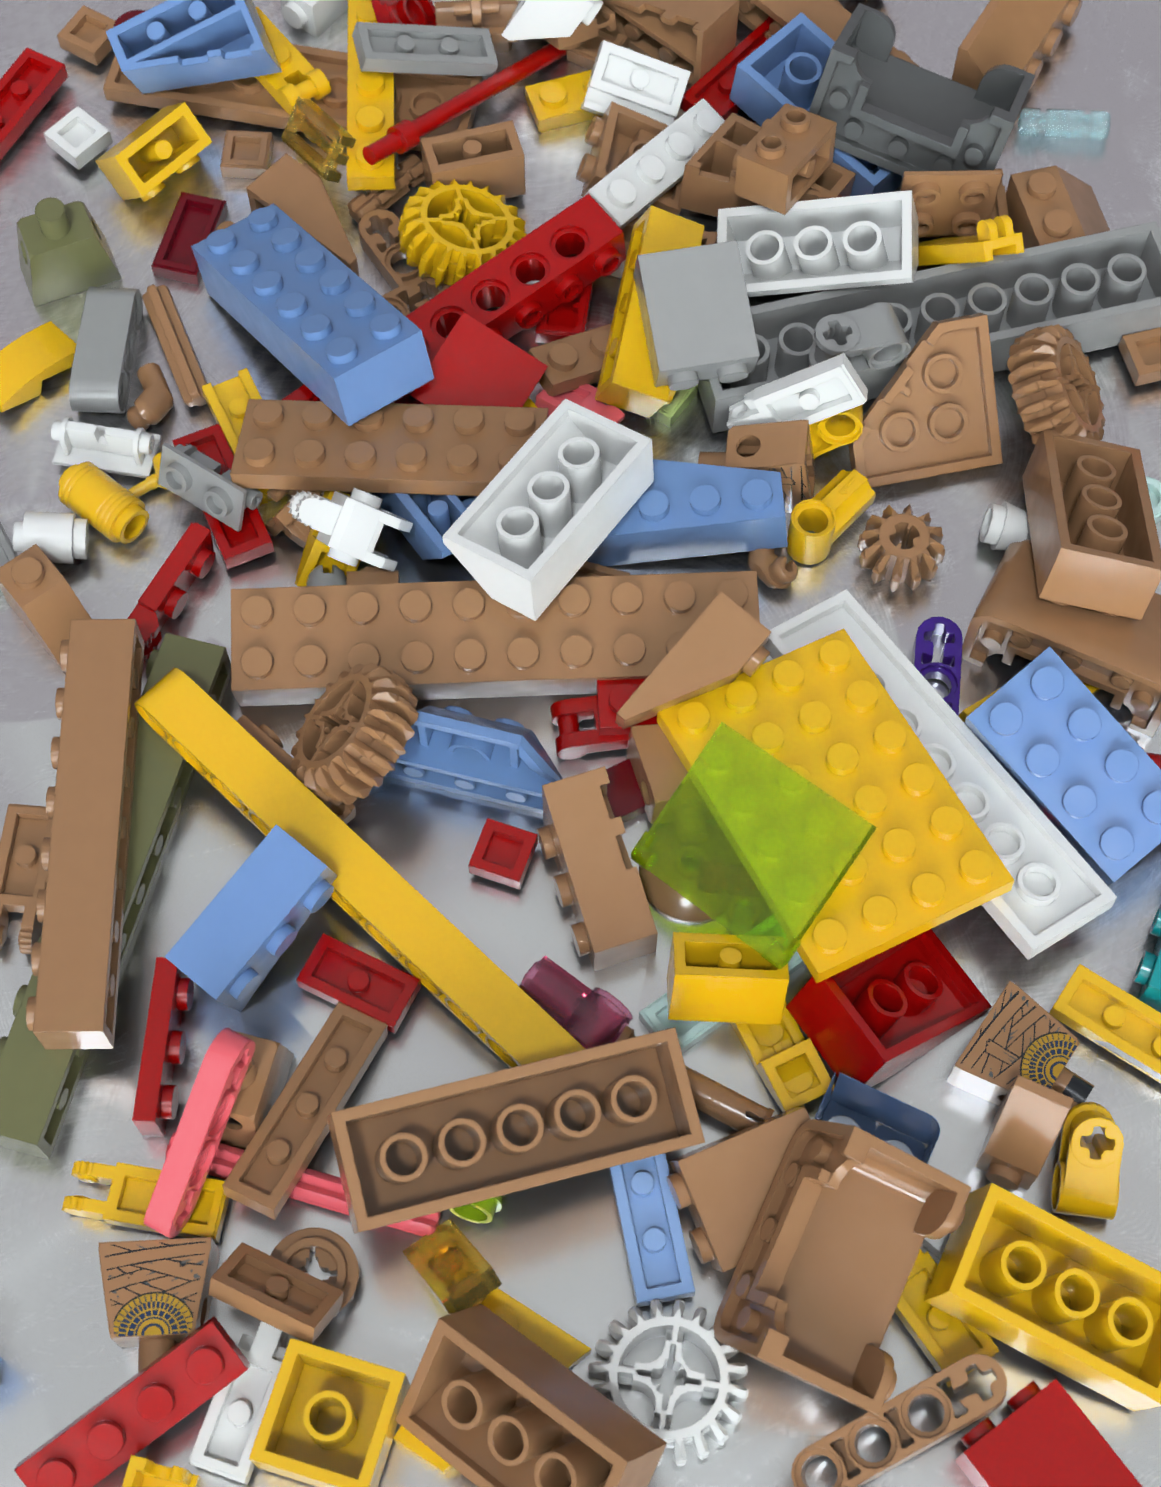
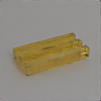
M299 96L295 101L281 139L327 181L339 183L342 176L336 169L338 164L346 166L349 156L343 152L344 148H353L356 139L317 104L310 99ZM303 114H304L309 120H311L319 129H321L328 137H330L333 141H331L330 139H328L320 130H318V129H317L310 121H308L305 117H302ZM298 128L305 134V137L327 153L326 159L302 137L296 134Z

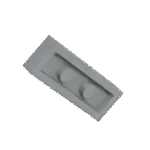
M356 22L352 34L362 72L490 77L495 74L498 67L489 28Z

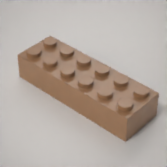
M675 1027L334 1111L327 1117L354 1234L705 1143Z

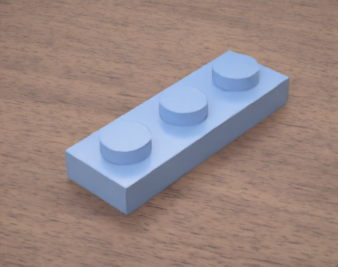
M666 1154L610 1167L609 1173L637 1308L648 1306L655 1299H659L663 1303L693 1297L695 1295V1288L678 1209L666 1178L670 1175Z

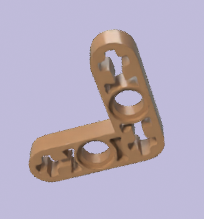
M385 209L369 211L362 216L359 222L360 244L363 251L392 288V291L382 295V297L404 316H407L411 311L429 301L428 299L422 300L421 297L428 295L432 299L447 289L449 285L442 284L436 287L434 278H419L418 267L409 273L396 272L392 268L394 263L398 260L407 259L406 254L400 252L398 237L400 219L393 212ZM379 230L382 234H389V248H387L386 242L380 234H373L374 231Z

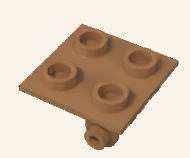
M1002 170L904 171L900 191L912 190L919 221V237L926 235H977L978 222L991 218L1002 177Z

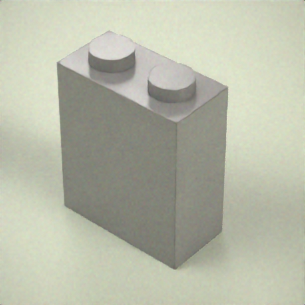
M737 240L637 255L633 274L655 387L668 385L670 390L679 391L695 387L699 384V380L718 378L721 383H731L748 377V373L754 371L760 354Z

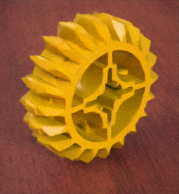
M454 179L449 185L436 181L429 188L420 186L414 196H410L408 203L404 205L398 225L400 252L406 254L407 266L418 267L419 278H434L436 287L442 284L453 285L527 235L525 233V220L518 217V207L506 205L505 195H492L489 186L483 189L474 187L471 180L466 185L458 184Z

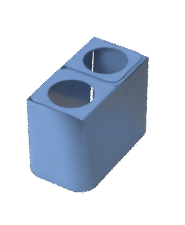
M835 1072L815 1115V1119L828 1121L835 1116H847L853 1119L860 1129L883 1141L897 1140L903 1142L910 1148L915 1158L928 1164L940 1136V1125L935 1117L842 1073L839 1074L832 1092ZM876 1121H877V1122H880V1123H882V1124H884V1125L878 1126V1127L876 1128V1124H875V1123H876Z

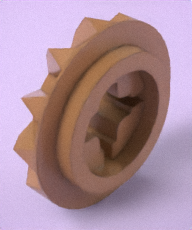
M305 1228L289 1234L278 1243L270 1256L306 1272L309 1262L312 1261V1252H315V1257L321 1271L337 1275L329 1276V1279L322 1281L344 1291L341 1309L334 1316L337 1317L348 1302L354 1299L360 1277L358 1261L352 1247L343 1237L324 1228Z

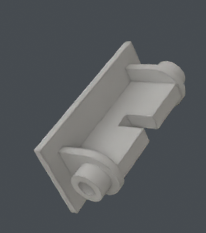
M165 442L162 445L158 484L239 532L242 529L244 509L247 507L251 510L256 509L262 501L263 493L258 489L242 488L233 483L230 469L222 475L218 474L221 470V464L198 451L195 446L191 444L186 446L178 444L174 448Z

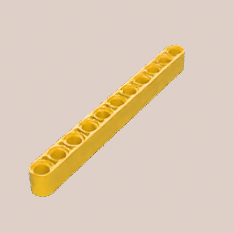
M174 667L134 703L136 710L145 722L265 836L277 824L338 876L331 884L334 886V891L330 898L412 976L420 979L421 984L509 1068L585 1050L575 1038L183 671Z

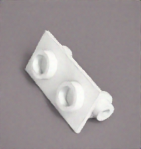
M64 417L62 421L55 420L52 425V439L59 441L52 462L55 465L70 467L89 461L103 472L146 478L151 475L153 469L152 460L158 452L162 436L160 434L147 433L144 428H137L134 431L75 422L72 417Z

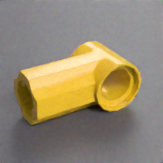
M842 469L812 499L803 500L795 505L791 513L787 534L788 547H786L788 554L793 560L801 564L813 565L827 558L830 553L831 544L874 503L876 493L871 488L868 478L855 469L852 471Z

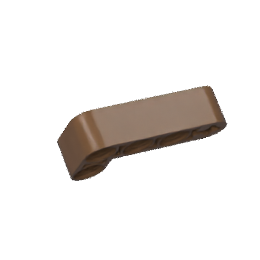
M973 1354L960 1359L885 1402L879 1416L867 1412L804 1448L797 1454L792 1464L791 1477L794 1487H809L805 1479V1470L808 1464L818 1457H828L835 1464L837 1480L833 1487L864 1486L1000 1407L1007 1395V1377L1004 1369L995 1359L984 1354ZM977 1368L982 1376L992 1373L996 1377V1380L990 1385L992 1397L984 1401L977 1393L960 1400V1404L968 1412L956 1418L950 1398L939 1387L951 1381L955 1394L969 1385L967 1373L970 1370ZM924 1397L934 1398L944 1408L942 1424L936 1430L930 1432L916 1429L910 1420L912 1405L918 1399ZM871 1427H880L886 1430L891 1440V1449L888 1455L878 1462L865 1461L860 1456L857 1448L860 1434Z

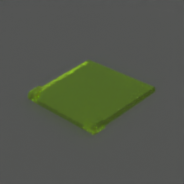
M721 722L649 831L644 832L632 850L631 859L760 953L763 958L775 967L781 969L790 961L802 943L800 940L877 827Z

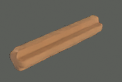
M150 285L147 287V292L143 294L142 299L184 404L188 407L196 405L202 407L207 402L203 396L201 386L208 383L173 297L167 286Z

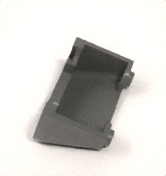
M858 3L830 51L809 112L837 123L834 148L902 176L904 171L995 170L1035 75L1017 67L1002 64L992 67L985 73L977 90L890 55L896 37L894 23L881 11Z

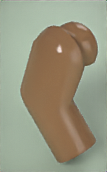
M156 363L145 364L137 371L138 379L144 391L135 400V406L130 407L127 411V420L135 429L144 428L147 430L151 425H157L173 407L171 391L160 366Z
M775 548L749 551L747 560L749 569L757 571V577L768 588L776 590L785 589L796 579L798 574L796 563L793 560L786 563L787 557H778L774 553Z

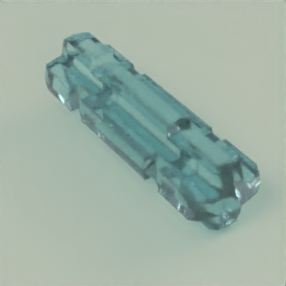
M1023 108L1018 117L1019 134L1031 137H1038V132H1044V137L1081 139L1082 134H1087L1088 139L1103 140L1107 138L1111 125L1110 114L1107 111H1090V115H1084V110L1046 109V113H1040V108Z

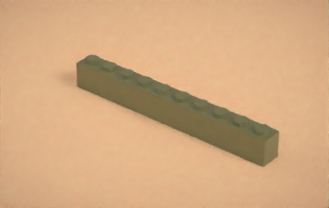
M166 633L160 649H154L149 656L146 667V678L148 680L141 697L175 667L188 675L220 705L231 677V663L226 647ZM140 714L120 971L196 771L145 722ZM32 973L29 984L22 985L15 997L13 1005L15 1019L8 1037L3 1036L0 1039V1147L50 1160L91 1049H45L33 1031L28 1030L26 1006L28 998L36 996L38 976H34Z

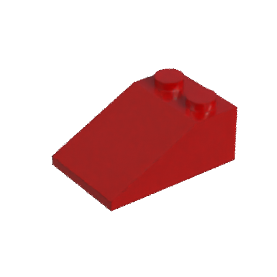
M932 929L819 983H816L812 976L786 1006L789 1013L807 1037L811 1039L813 1045L833 1072H836L837 1077L842 1073L870 1087L888 1079L981 1017L992 1007Z

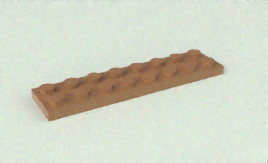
M292 44L314 69L319 68L325 74L331 87L330 94L319 100H316L314 97L304 102L302 110L293 115H289L255 77L142 94L121 71L116 56H114L103 86L106 100L158 109L185 102L195 115L347 139L346 52ZM395 73V124L404 119L409 121L416 119L483 81L482 76ZM477 106L420 139L471 129ZM421 141L418 146L411 150L421 151Z

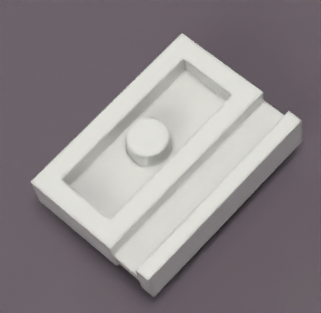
M604 40L600 43L587 85L586 95L580 109L602 116L610 103L614 102L666 125H670L677 117L690 71Z

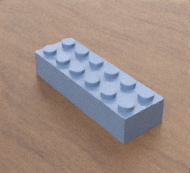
M274 203L254 210L243 220L225 229L216 230L210 233L206 239L191 246L207 293L348 426L435 379L422 330Z

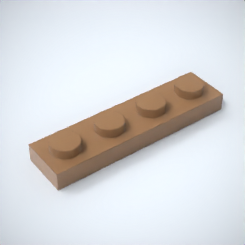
M341 1002L337 1003L222 1185L225 1196L274 1220L277 1218L330 1131L327 1121L328 1115L331 1112L344 1108L388 1036L387 1024Z

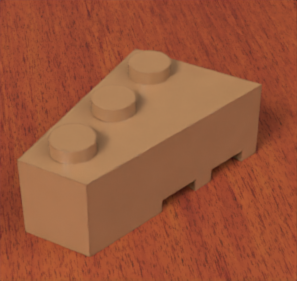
M602 0L604 6L615 12L617 29L615 31L629 36L628 47L640 54L690 71L686 85L689 89L736 46L740 0Z
M732 113L685 164L678 208L718 217V209L759 205L734 194L736 173L732 170V164L739 147L743 144L747 145L759 132L761 126ZM832 162L798 201L850 196L856 173Z
M605 766L542 785L543 827L536 829L544 858L547 860L554 857L560 875L553 876L559 902L562 908L571 905L577 922L570 925L579 957L588 954L594 971L656 952L658 936L637 866H632L621 834L626 833L621 816L614 817L607 798V784L610 783Z

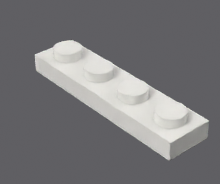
M704 98L701 99L590 188L585 195L589 193L622 230L683 179L685 164L725 120Z

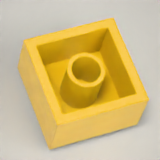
M290 1338L249 1460L259 1469L316 1487H378L397 1429L398 1422H396V1418L410 1387L406 1373Z

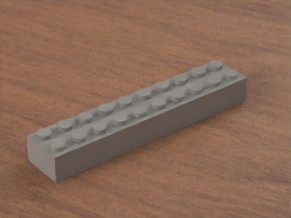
M1154 221L1025 248L1024 252L1019 254L993 255L994 260L988 262L949 264L916 271L913 283L826 290L750 306L760 354L754 371L748 373L749 375L745 379L731 383H721L718 378L699 380L698 390L712 433L729 430L727 427L729 407L743 400L745 394L754 390V388L809 367V353L815 344L814 332L821 318L829 314H839L864 308L877 302H887L893 306L909 341L911 351L933 321L977 313L987 314L993 373L1009 369L1007 361L1010 357V346L1014 344L1016 338L1025 335V332L1037 327L1059 324L1064 329H1068L1073 334L1074 340L1081 343L1083 353L1119 346L1123 335L1161 327L1160 228L1157 222ZM831 328L829 329V333H828L827 339H828L829 336H830ZM903 361L888 369L872 370L858 374L868 389L867 400L879 396Z

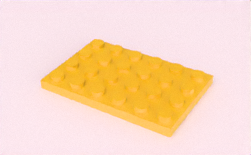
M844 628L762 664L751 677L741 673L732 683L657 713L658 725L816 983L974 909L1012 889L1015 880Z

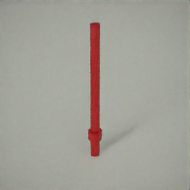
M549 43L412 121L404 119L388 128L384 137L363 148L364 159L368 164L374 165L395 152L404 154L418 146L420 138L567 55V50H559Z

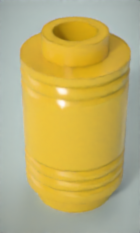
M86 461L78 465H72L61 475L58 484V498L60 502L82 519H88L89 524L110 541L123 544L131 543L146 528L149 513L145 510L144 502L92 462Z

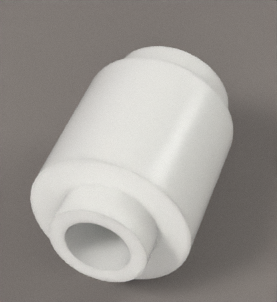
M25 511L23 521H14L13 549L15 552L23 553L37 544L52 563L74 564L75 559H87L89 552L88 519L76 518L75 513Z

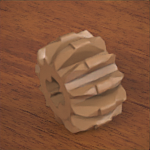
M909 504L904 508L902 514H898L888 505L883 510L882 517L871 515V518L867 520L865 531H863V534H860L857 547L859 552H861L859 560L861 569L872 570L871 579L873 585L886 579L890 581L889 586L892 593L899 588L900 583H905L914 592L919 587L921 580L931 582L936 576L938 566L943 562L945 549L944 545L941 544L943 538L942 527L930 526L931 518L929 512L916 517L913 515V510Z

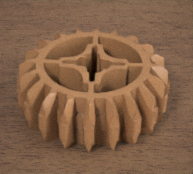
M1059 324L1037 327L1025 332V335L1016 338L1009 350L1010 357L1008 358L1007 366L1011 373L1008 375V381L1012 385L1013 394L1011 397L1016 402L1017 414L1021 416L1024 422V430L1031 434L1032 443L1036 445L1041 431L1047 429L1057 431L1059 436L1070 437L1071 435L1102 440L1104 435L1103 427L1106 421L1102 410L1105 405L1100 398L1099 391L1101 388L1097 385L1095 379L1096 372L1092 371L1089 364V356L1084 355L1081 343L1074 340L1073 334Z
M372 662L365 666L357 664L350 672L343 671L340 673L336 683L327 684L324 694L319 699H314L315 705L309 713L304 715L306 720L302 728L296 731L295 735L298 738V742L291 750V754L294 756L291 769L296 773V778L324 802L329 801L336 806L341 803L351 805L358 797L365 799L369 796L373 786L380 787L383 784L384 776L390 770L395 771L396 761L401 755L406 754L404 749L406 742L415 734L411 726L417 721L419 713L415 710L418 698L412 694V688L405 683L402 677Z

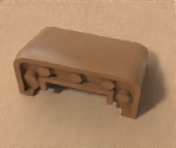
M1031 540L1011 543L1004 552L970 621L962 645V659L983 667L989 655L1004 654L1001 662L1011 666L1015 655L1033 661L1050 646L1082 682L1114 694L1109 705L1110 707L1119 710L1123 703L1129 708L1132 713V720L1128 728L1153 738L1161 724V595L1154 593L1142 620L1123 616L1110 617L1099 611L1072 605H1056L1049 600L1040 599L1038 596Z
M817 1119L806 1121L795 1132L788 1145L718 1308L714 1322L715 1338L741 1353L879 1416L884 1402L892 1395L897 1382L893 1357L888 1352L880 1349L885 1333L924 1238L941 1239L959 1228L965 1217V1203L972 1187L857 1126Z

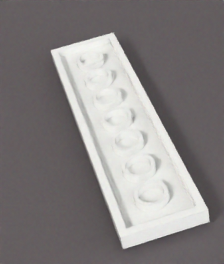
M847 589L770 629L771 635L764 647L771 652L770 656L773 659L843 628L845 629L1015 880L1011 891L982 904V907L1027 960L1112 908L1117 899L1113 891Z

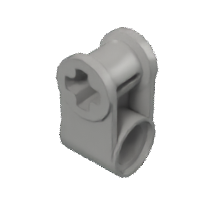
M877 302L864 308L839 314H829L821 318L815 328V344L810 350L808 364L810 367L845 353L858 374L872 370H884L894 367L906 359L911 352V346L893 306L887 302ZM831 328L830 336H829V338L827 339L828 333H829V329Z

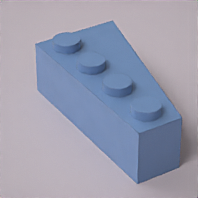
M653 459V483L587 561L607 567L746 552L762 548L788 547L781 472Z

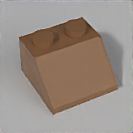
M1055 165L1010 175L1006 190L1008 214L1013 223L1014 233L1022 232L1024 249L1110 231L1092 187Z

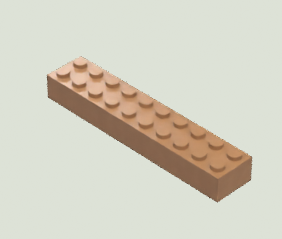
M757 571L572 577L536 621L492 599L476 580L231 589V691L240 707L315 704L314 699H319L324 694L328 683H336L340 673L343 671L350 672L357 664L365 666L372 662L402 677L405 683L412 688V694L418 700L597 694V680L646 679L721 591L760 622Z

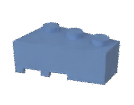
M167 0L106 31L121 71L142 94L282 72L252 0Z
M276 824L166 954L165 958L215 1000L242 1012L280 956L292 944L309 915L317 912L328 901L334 891V886L331 884L338 875Z

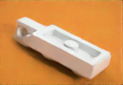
M845 353L754 388V390L744 395L745 398L729 407L727 427L730 429L733 426L794 420H809L810 425L865 404L868 389Z
M261 1321L255 1337L246 1334L242 1335L237 1347L249 1361V1369L213 1396L190 1455L189 1464L248 1485L255 1467L249 1460V1456L286 1352V1348L283 1347L288 1336L287 1333Z

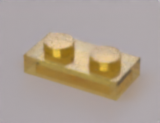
M451 1219L439 1225L433 1234L423 1236L402 1251L411 1268L448 1315L481 1304L489 1293L502 1285L492 1266Z

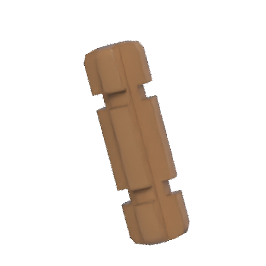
M409 155L398 164L399 170L395 168V190H366L367 195L360 193L347 205L351 218L359 224L362 216L369 211L376 209L386 210L410 191L409 185L416 187L424 180L423 163L416 155Z

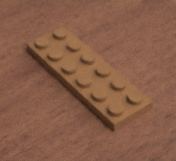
M249 399L230 476L232 482L242 488L352 492L353 488H357L371 493L478 496L549 417L548 408L390 403L348 426L322 401Z

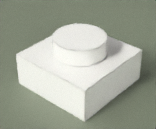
M79 106L44 132L47 145L78 170L113 143L110 131Z

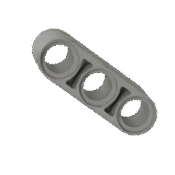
M89 286L87 289L69 382V401L73 411L125 413L143 318V301L140 289Z

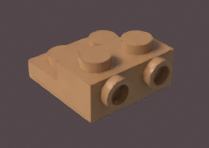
M611 102L601 118L593 117L585 136V143L592 145L591 154L586 153L583 156L576 175V180L584 183L581 196L584 197L590 188L669 125ZM683 179L654 202L652 206L678 215L681 212V208H678Z

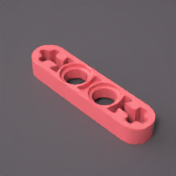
M228 1027L218 1033L205 1054L144 1217V1224L170 1239L175 1238L181 1232L193 1213L255 1050V1042Z

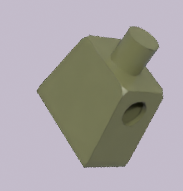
M45 198L37 203L35 214L23 217L16 223L20 268L35 307L87 291L89 286L99 287L121 280V275L107 239L84 202L74 201L64 205L57 198Z

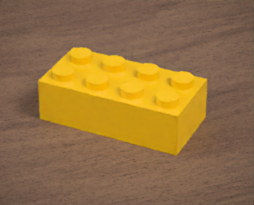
M994 1183L970 1192L965 1203V1217L959 1228L949 1236L924 1301L1132 1411L1160 1407L1161 1272Z

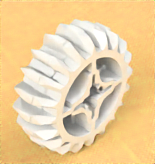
M655 1299L650 1302L651 1319L644 1320L641 1311L636 1306L628 1309L627 1315L632 1329L628 1330L617 1320H612L609 1323L608 1329L618 1343L614 1344L603 1339L597 1340L595 1351L609 1361L608 1363L590 1362L588 1374L594 1378L605 1380V1383L596 1384L592 1387L667 1442L665 1448H673V1459L676 1466H684L687 1457L685 1445L691 1444L696 1455L700 1459L708 1457L710 1452L704 1438L706 1434L720 1445H724L729 1438L727 1431L718 1421L721 1419L729 1424H739L742 1413L729 1405L728 1401H746L749 1390L743 1386L731 1384V1381L745 1377L748 1373V1366L740 1362L728 1364L727 1360L734 1357L739 1351L725 1344L721 1346L718 1344V1340L714 1336V1325L708 1331L702 1327L705 1322L707 1309L701 1306L698 1307L691 1321L682 1318L685 1304L683 1300L677 1299L673 1304L672 1316H663L662 1304L659 1299ZM665 1336L662 1354L656 1360L650 1363L635 1362L634 1366L622 1364L628 1353L641 1342L653 1337ZM683 1339L693 1343L707 1356L714 1369L716 1380L706 1379L704 1373L693 1371L685 1364L682 1357ZM669 1354L674 1355L672 1370L677 1372L675 1380L682 1378L684 1386L678 1385L674 1387L672 1395H669L667 1409L664 1411L662 1410L663 1394L659 1393L660 1384L653 1386L651 1378H661L663 1370L667 1368ZM618 1383L631 1385L632 1390L642 1392L651 1399L654 1407L652 1427L637 1419L630 1412L621 1397ZM701 1397L715 1400L709 1412L698 1422L682 1429L670 1430L673 1411L678 1404L690 1400L700 1401ZM662 1454V1456H661V1458H660V1461H659V1463H658L657 1466H660V1465H661V1462H662V1459H663V1454Z

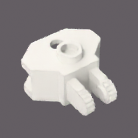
M353 488L351 496L335 491L332 500L317 494L311 495V492L308 491L306 493L303 490L300 493L296 492L295 495H292V499L288 500L290 504L287 507L290 508L289 513L292 514V517L294 519L297 518V521L304 523L305 526L309 525L310 528L319 531L316 539L330 547L327 556L354 567L361 560L394 572L398 562L374 550L384 524L410 533L413 523L380 508L383 501L382 498Z

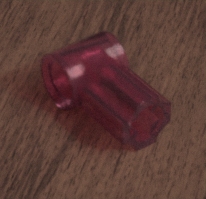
M544 956L532 965L524 975L519 986L585 1049L615 1042L624 1028L633 1020V1016L628 1008L612 994L596 987L591 990L547 956Z

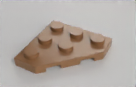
M977 313L933 321L865 413L861 436L853 443L848 444L851 470L855 469L868 478L871 488L1003 463L987 314Z

